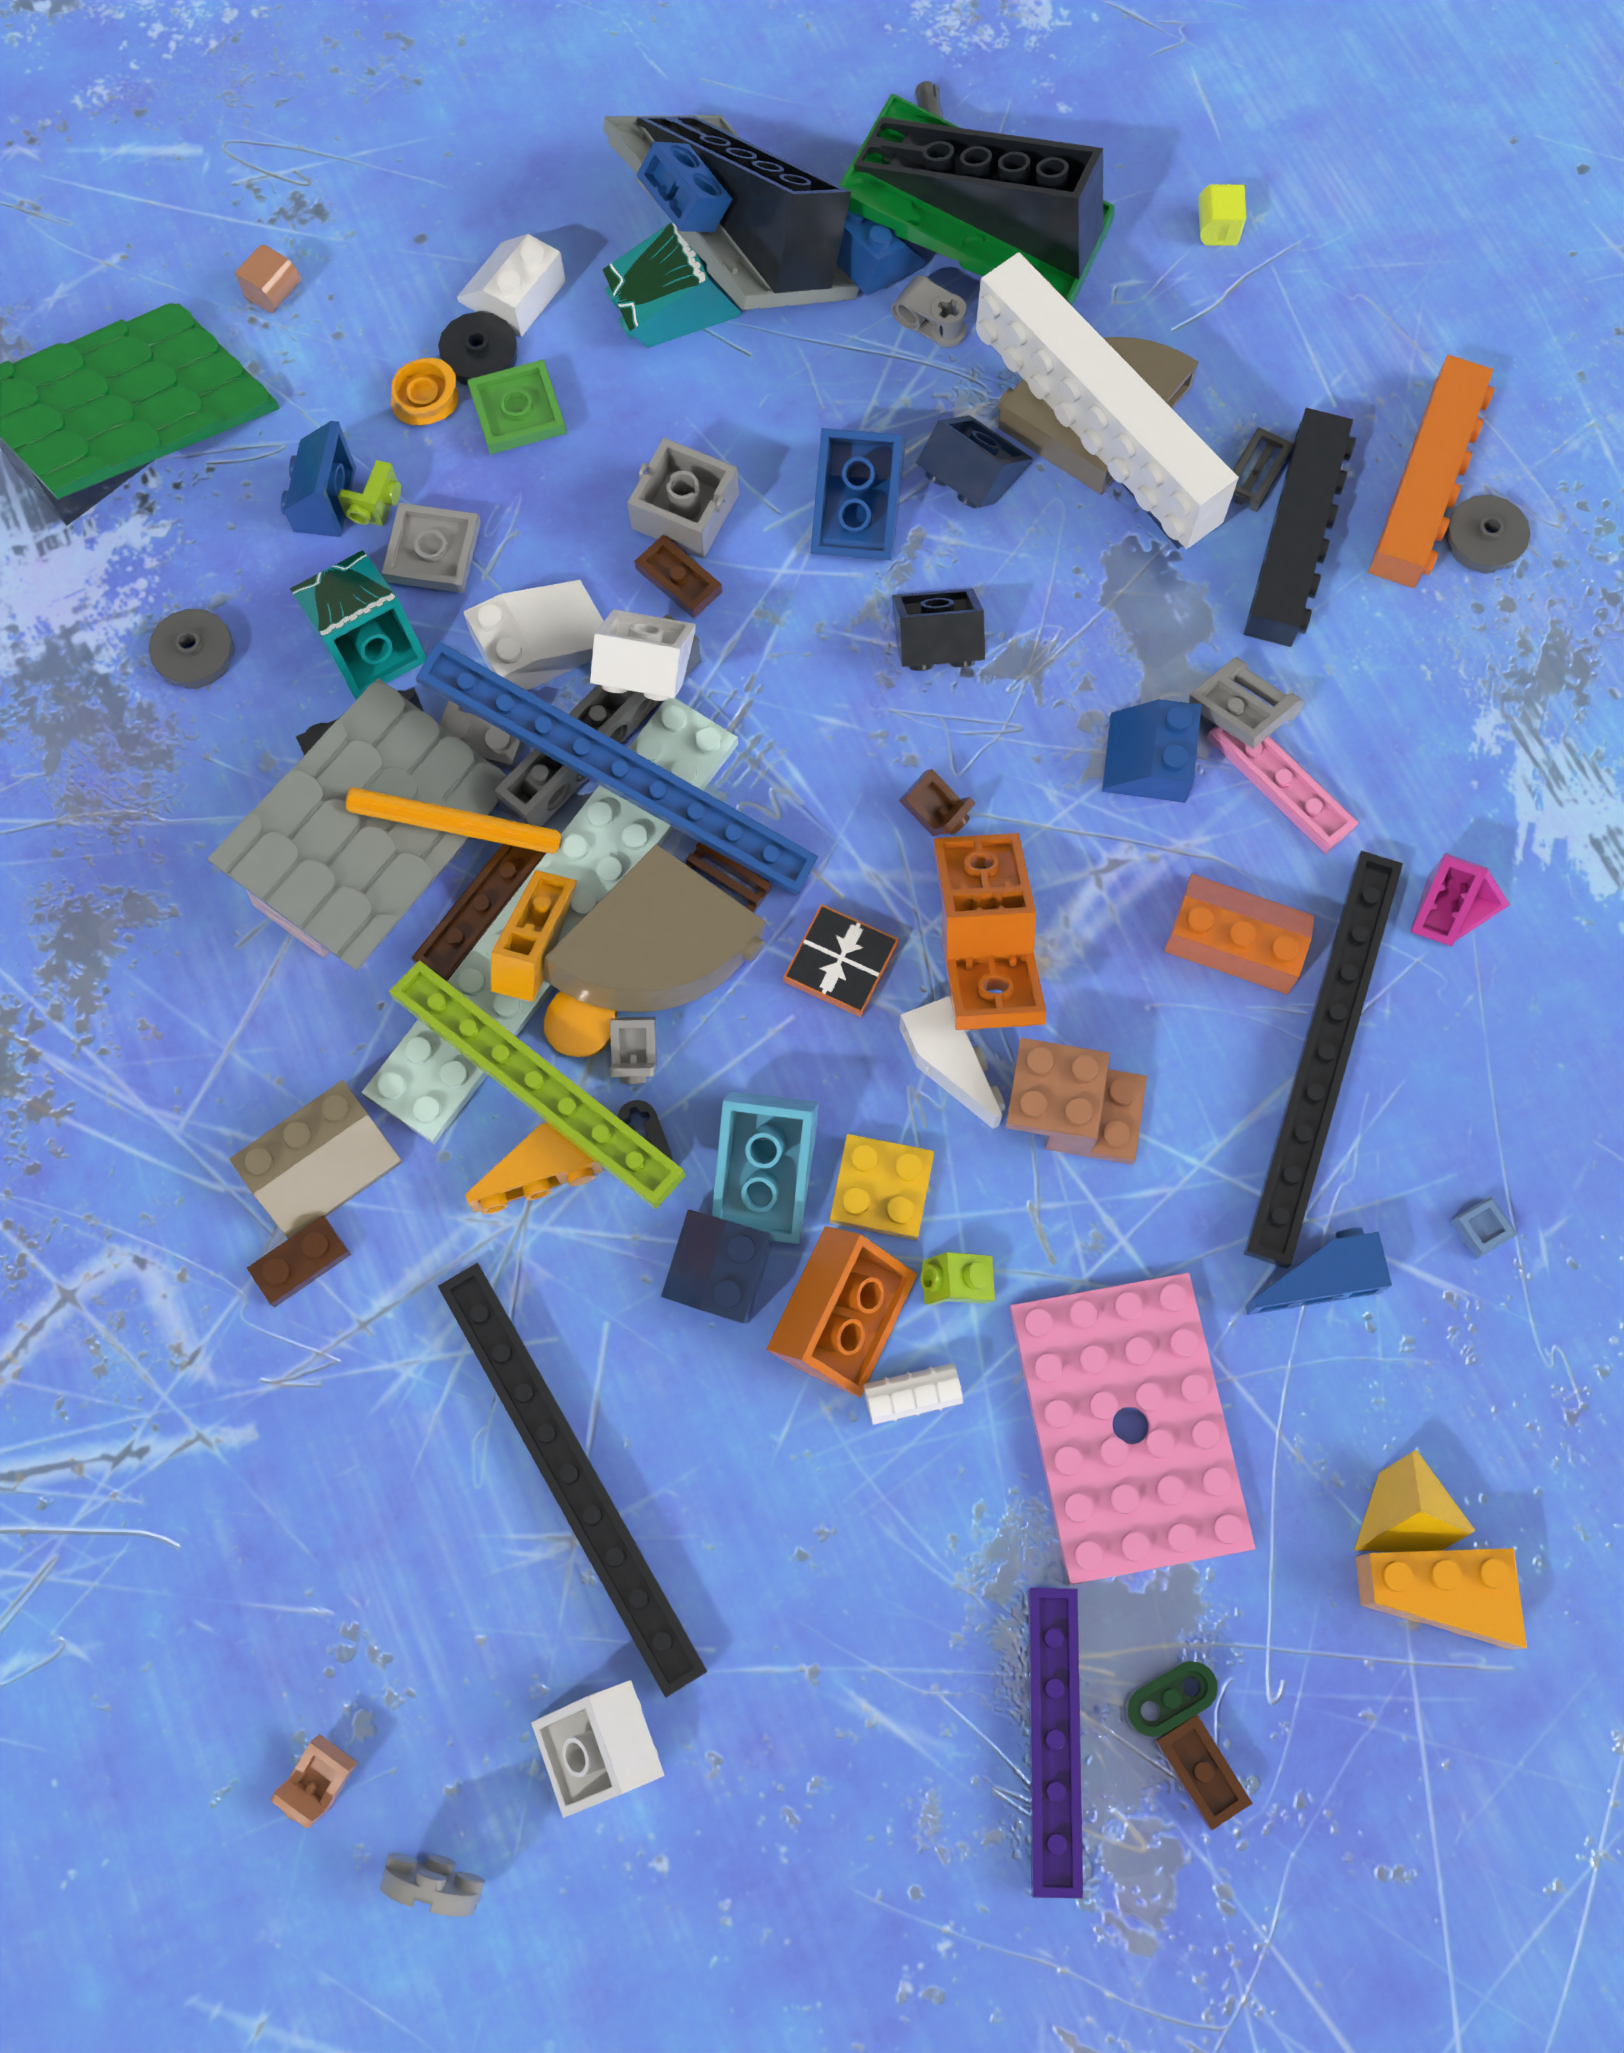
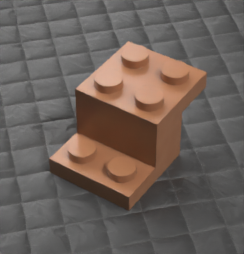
M1020 1038L1006 1128L1047 1135L1045 1150L1133 1165L1136 1160L1147 1076L1108 1069L1109 1052Z

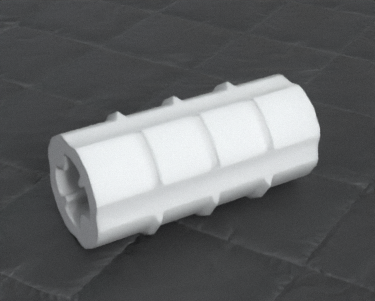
M954 1363L938 1367L929 1366L928 1369L912 1373L907 1371L904 1375L891 1378L884 1377L883 1380L863 1384L872 1425L892 1420L896 1422L897 1419L913 1415L919 1417L922 1413L934 1410L942 1411L943 1408L963 1404L962 1390Z

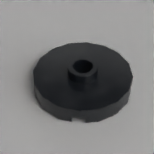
M486 312L463 314L452 320L441 333L438 344L440 358L451 366L456 375V381L464 385H468L467 380L513 368L516 364L518 347L515 333L507 321L495 314Z

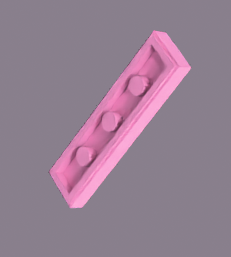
M1218 725L1209 732L1207 739L1325 854L1358 826L1359 822L1270 736L1252 749Z

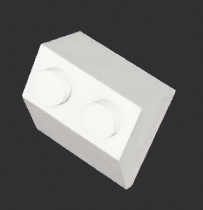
M529 234L501 242L457 296L458 302L475 312L497 315L507 321L516 335L522 337L566 283L561 252Z
M613 609L594 634L590 683L602 685V689L612 693H624L627 690L644 693L646 698L651 700L664 701L669 698H675L683 685L696 624Z
M631 1680L589 1695L531 1722L563 1818L665 1776Z

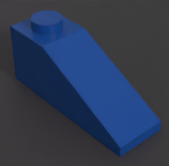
M1358 1227L1335 1233V1239L1245 1306L1247 1315L1381 1294L1391 1287L1392 1283L1379 1232L1364 1234L1363 1228Z

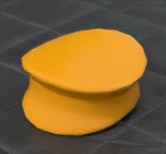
M421 358L405 364L397 370L391 383L390 405L393 414L400 421L408 425L419 426L433 424L447 418L458 405L459 392L456 389V375L450 365L438 358Z
M560 991L547 1008L544 1017V1034L548 1043L556 1051L566 1056L586 1058L599 1054L610 1044V1019L618 1018V1013L615 1010L596 1007L579 1001Z

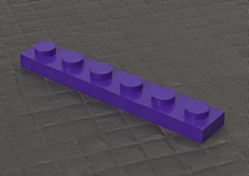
M1028 1588L1031 1896L1033 1898L1083 1899L1078 1589Z

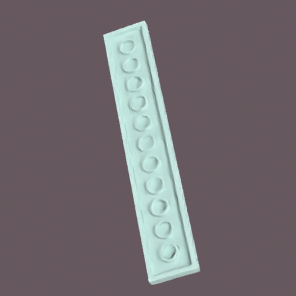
M669 698L662 703L628 748L699 789L704 790L737 747L738 737L676 698ZM599 785L561 834L557 853H546L447 982L517 1037L554 989V986L544 980L533 1002L491 992V952L535 870L577 880L576 889L558 940L559 943L655 844L661 847L675 828ZM418 1019L361 1093L369 1101L435 1145L488 1075Z

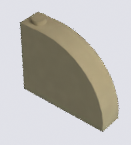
M1130 337L1103 338L1172 409L1191 388L1199 362L1190 356L1150 340ZM1024 379L1015 389L1009 388L1005 391L997 407L1000 410L998 428L1102 495L1114 480L1108 471L1107 465L1096 454L1092 455L1084 448L1081 438L1070 427H1065L1058 421L1054 410L1043 399H1038L1033 395L1028 383Z
M655 844L545 956L544 980L579 1001L605 1009L625 1012H651L674 1008L697 1000L712 992L735 973L746 960L750 963L754 961L765 945L762 937L766 921L662 847Z

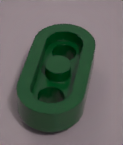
M1187 1661L1177 1664L1135 1689L1129 1695L1125 1705V1715L1129 1725L1137 1733L1144 1736L1157 1737L1167 1733L1212 1705L1218 1691L1216 1677L1210 1668L1200 1662ZM1187 1677L1194 1678L1198 1684V1691L1193 1696L1186 1695L1182 1689V1683ZM1147 1701L1153 1702L1157 1707V1715L1151 1721L1144 1719L1141 1714V1707Z

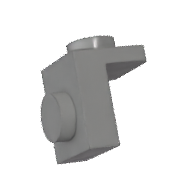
M656 1017L611 1018V1065L609 1067V1077H620V1083L623 1084L647 1082V1077H653L657 1070Z

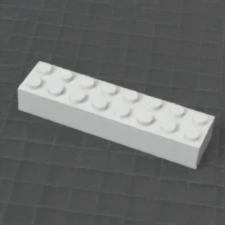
M1019 252L983 276L980 282L976 331L980 339L986 345L991 344L1002 356L1008 369L1012 372H1017L1028 383L1033 395L1038 399H1043L1054 410L1058 421L1063 426L1070 427L1081 438L1084 448L1090 454H1096L1107 465L1113 479L1123 483L1134 494L1139 506L1145 511H1150L1161 522L1165 533L1171 539L1178 540L1187 550L1222 524L1239 477Z

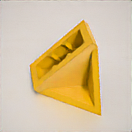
M1414 1450L1379 1472L1354 1551H1442L1472 1534L1475 1529L1419 1452Z

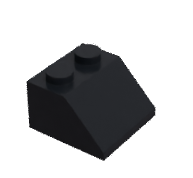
M973 588L892 595L897 648L902 667L909 666V669L914 671H925L932 669L934 664L950 663L953 667H969L974 665L975 661L985 660L984 610Z

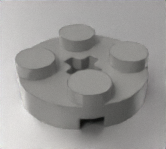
M389 1853L383 1871L380 1890L389 1898L413 1907L416 1899L420 1902L431 1904L430 1913L464 1917L474 1914L485 1880L471 1873L454 1872L456 1863L446 1857L428 1855L426 1862L422 1863L405 1854Z

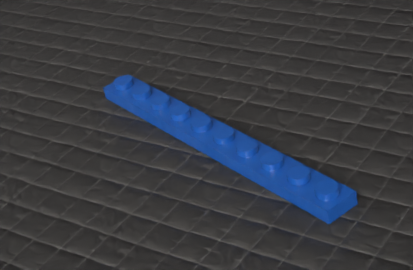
M437 641L416 676L417 683L795 896L800 892L818 858L816 854L440 641Z

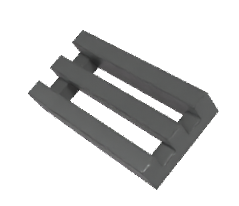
M1260 427L1256 429L1233 469V472L1240 478L1261 440L1267 442L1265 449L1243 487L1236 485L1233 496L1236 497V503L1243 505L1246 502L1250 504L1249 509L1254 512L1258 511L1294 446V443ZM1275 447L1280 448L1279 455L1257 493L1250 492Z

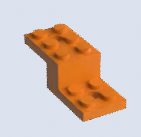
M1019 833L934 838V857L942 899V948L956 1030L1046 1025V1007L1034 955L1036 909ZM977 867H985L986 869H977ZM996 989L1001 990L1002 993H991L988 991Z

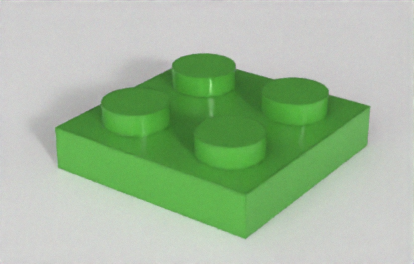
M544 359L467 380L490 455L567 434Z

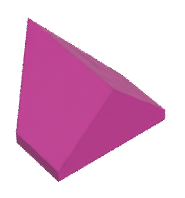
M1445 853L1427 877L1411 926V932L1453 946L1455 941L1510 906L1488 868Z

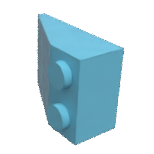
M731 1091L727 1095L722 1105L712 1207L713 1217L770 1233L775 1236L773 1241L793 1244L800 1243L815 1145L819 1102Z

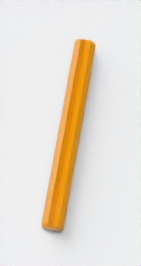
M355 787L349 788L346 795V810L356 814L550 854L557 853L560 846L561 834L554 829Z

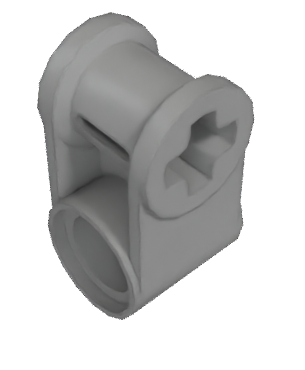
M916 275L891 305V312L894 318L902 326L918 332L941 347L952 348L958 346L965 339L966 325L963 320L966 316V304L960 296L952 294L936 285L925 276Z

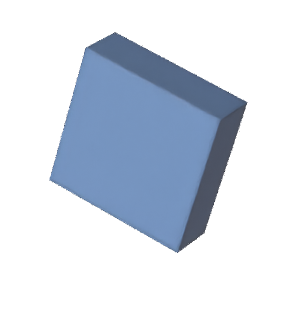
M1492 1196L1450 1221L1475 1259L1480 1258L1517 1235Z

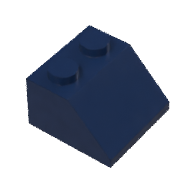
M968 415L938 420L916 464L926 470L925 476L929 480L940 486L947 485L958 492L957 498L962 503L972 508H981L995 504L1030 465L1033 458Z
M688 1209L661 1297L740 1323H748L775 1236L764 1231Z

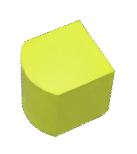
M1210 184L1202 190L1198 197L1200 239L1206 246H1236L1240 241L1246 221L1245 185Z

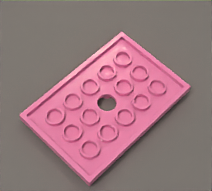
M1189 1273L1010 1306V1315L1068 1585L1256 1549ZM1123 1408L1138 1409L1145 1415L1148 1421V1433L1139 1443H1125L1114 1433L1113 1418Z

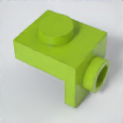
M376 460L363 494L340 489L338 500L345 516L353 522L361 525L371 523L384 526L391 506H395L399 501L401 484L397 481L391 463Z
M946 1252L923 1260L920 1281L926 1305H937L946 1301L978 1304L995 1301L992 1256Z

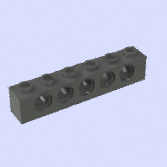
M666 614L663 617L665 619L675 620L668 614ZM695 635L684 679L701 662L699 638ZM596 685L569 715L622 744L663 701L651 700L646 698L644 693L630 690L624 693H612L602 689V685ZM534 749L494 791L501 810L516 822L542 827L587 778Z

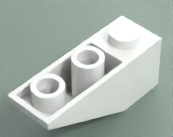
M950 996L901 1014L899 1029L915 1066L992 1129L998 1127L1002 1118L1001 1111L1005 1110L1003 1097L996 1085L990 1087L984 1071L988 1070L987 1062L979 1046L972 1047L966 1033L970 1029L956 1030Z

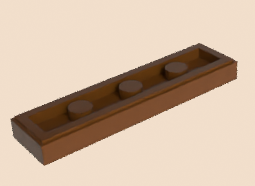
M502 844L411 957L412 961L416 964L420 960L441 978L448 981L546 853Z

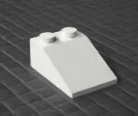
M581 580L499 594L463 611L471 637L488 668L527 691L591 661L594 634L604 622Z

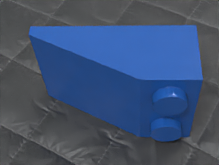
M821 428L811 554L892 561L906 440L902 434Z

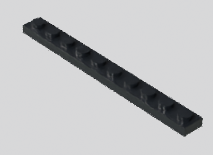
M1362 850L1357 856L1244 1255L1286 1269L1291 1266L1403 865L1401 862Z
M476 1263L438 1285L441 1294L664 1697H669L706 1674L708 1671L481 1266Z

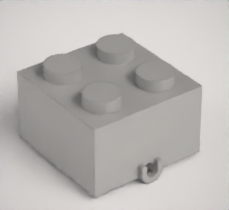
M663 438L650 463L642 464L639 471V482L627 502L631 529L655 539H659L664 535L680 549L705 558L739 495L737 467Z

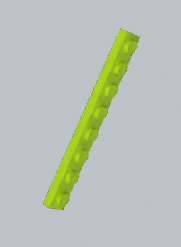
M420 960L389 990L391 997L655 1210L686 1177L684 1169Z

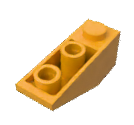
M546 1122L534 1129L472 1187L465 1196L467 1203L475 1213L482 1211V1214H493L506 1209L510 1201L525 1197L526 1200L540 1199L549 1195L552 1192L551 1188L565 1183H569V1186L586 1184L595 1178L594 1174L602 1172L603 1169Z

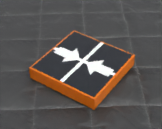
M821 904L783 977V982L862 1018L899 945V939Z

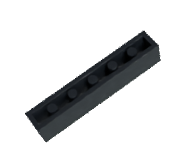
M1310 408L1305 409L1296 433L1243 635L1292 647L1297 633H1306L1312 614V609L1305 608L1308 597L1314 599L1321 579V574L1314 573L1317 563L1323 564L1330 543L1329 539L1323 538L1325 528L1332 529L1339 505L1332 504L1334 494L1341 495L1347 477V471L1341 470L1342 462H1349L1356 441V437L1349 436L1353 419Z

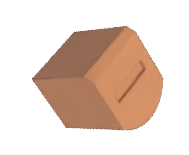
M259 245L235 272L244 297L271 314L301 282L300 274L293 263L266 245Z

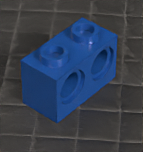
M653 142L636 174L637 178L674 225L682 232H715L733 200L689 144Z

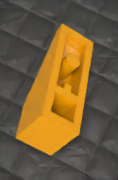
M535 870L491 952V992L530 1002L534 1001L544 981V958L558 943L576 889L577 880Z

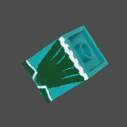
M670 222L602 269L609 284L605 287V291L616 308H620L623 315L619 318L621 327L630 339L636 337L647 348L734 319L742 314L738 304L706 271L707 264L680 236L673 222Z
M363 550L290 588L307 622L355 700L378 678L384 683H388L425 663L427 657L398 597Z

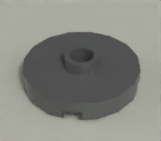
M1493 495L1474 496L1461 502L1450 516L1445 532L1446 542L1449 540V544L1452 547L1450 552L1454 558L1468 569L1482 573H1495L1496 569L1505 568L1506 570L1514 566L1526 551L1531 535L1528 520L1520 508L1507 499ZM1485 528L1492 530L1494 533L1488 532Z
M185 609L172 613L158 624L151 635L148 651L152 665L166 682L172 685H184L185 688L197 689L214 683L226 673L230 666L228 662L232 654L234 656L235 645L231 632L217 615L204 609ZM195 642V645L193 647L188 649L184 648L189 643Z

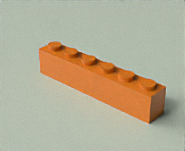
M1447 354L1435 380L1368 573L1411 588H1415L1422 574L1430 575L1438 556V552L1432 550L1435 541H1442L1450 518L1444 517L1446 507L1453 508L1461 489V485L1455 483L1457 475L1464 476L1473 452L1466 450L1468 443L1476 442L1484 422L1483 419L1477 418L1479 411L1487 410L1495 390L1494 387L1488 386L1494 369Z

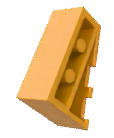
M1514 1548L1368 1553L1355 1557L1361 1606L1448 1630L1457 1635L1488 1642L1507 1650L1527 1649Z

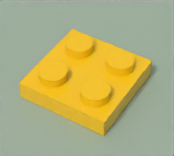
M847 1134L829 1223L918 1241L935 1151Z

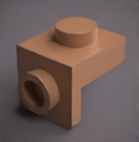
M319 1734L309 1743L289 1779L275 1790L270 1800L283 1810L289 1819L298 1822L305 1828H310L333 1806L358 1763Z

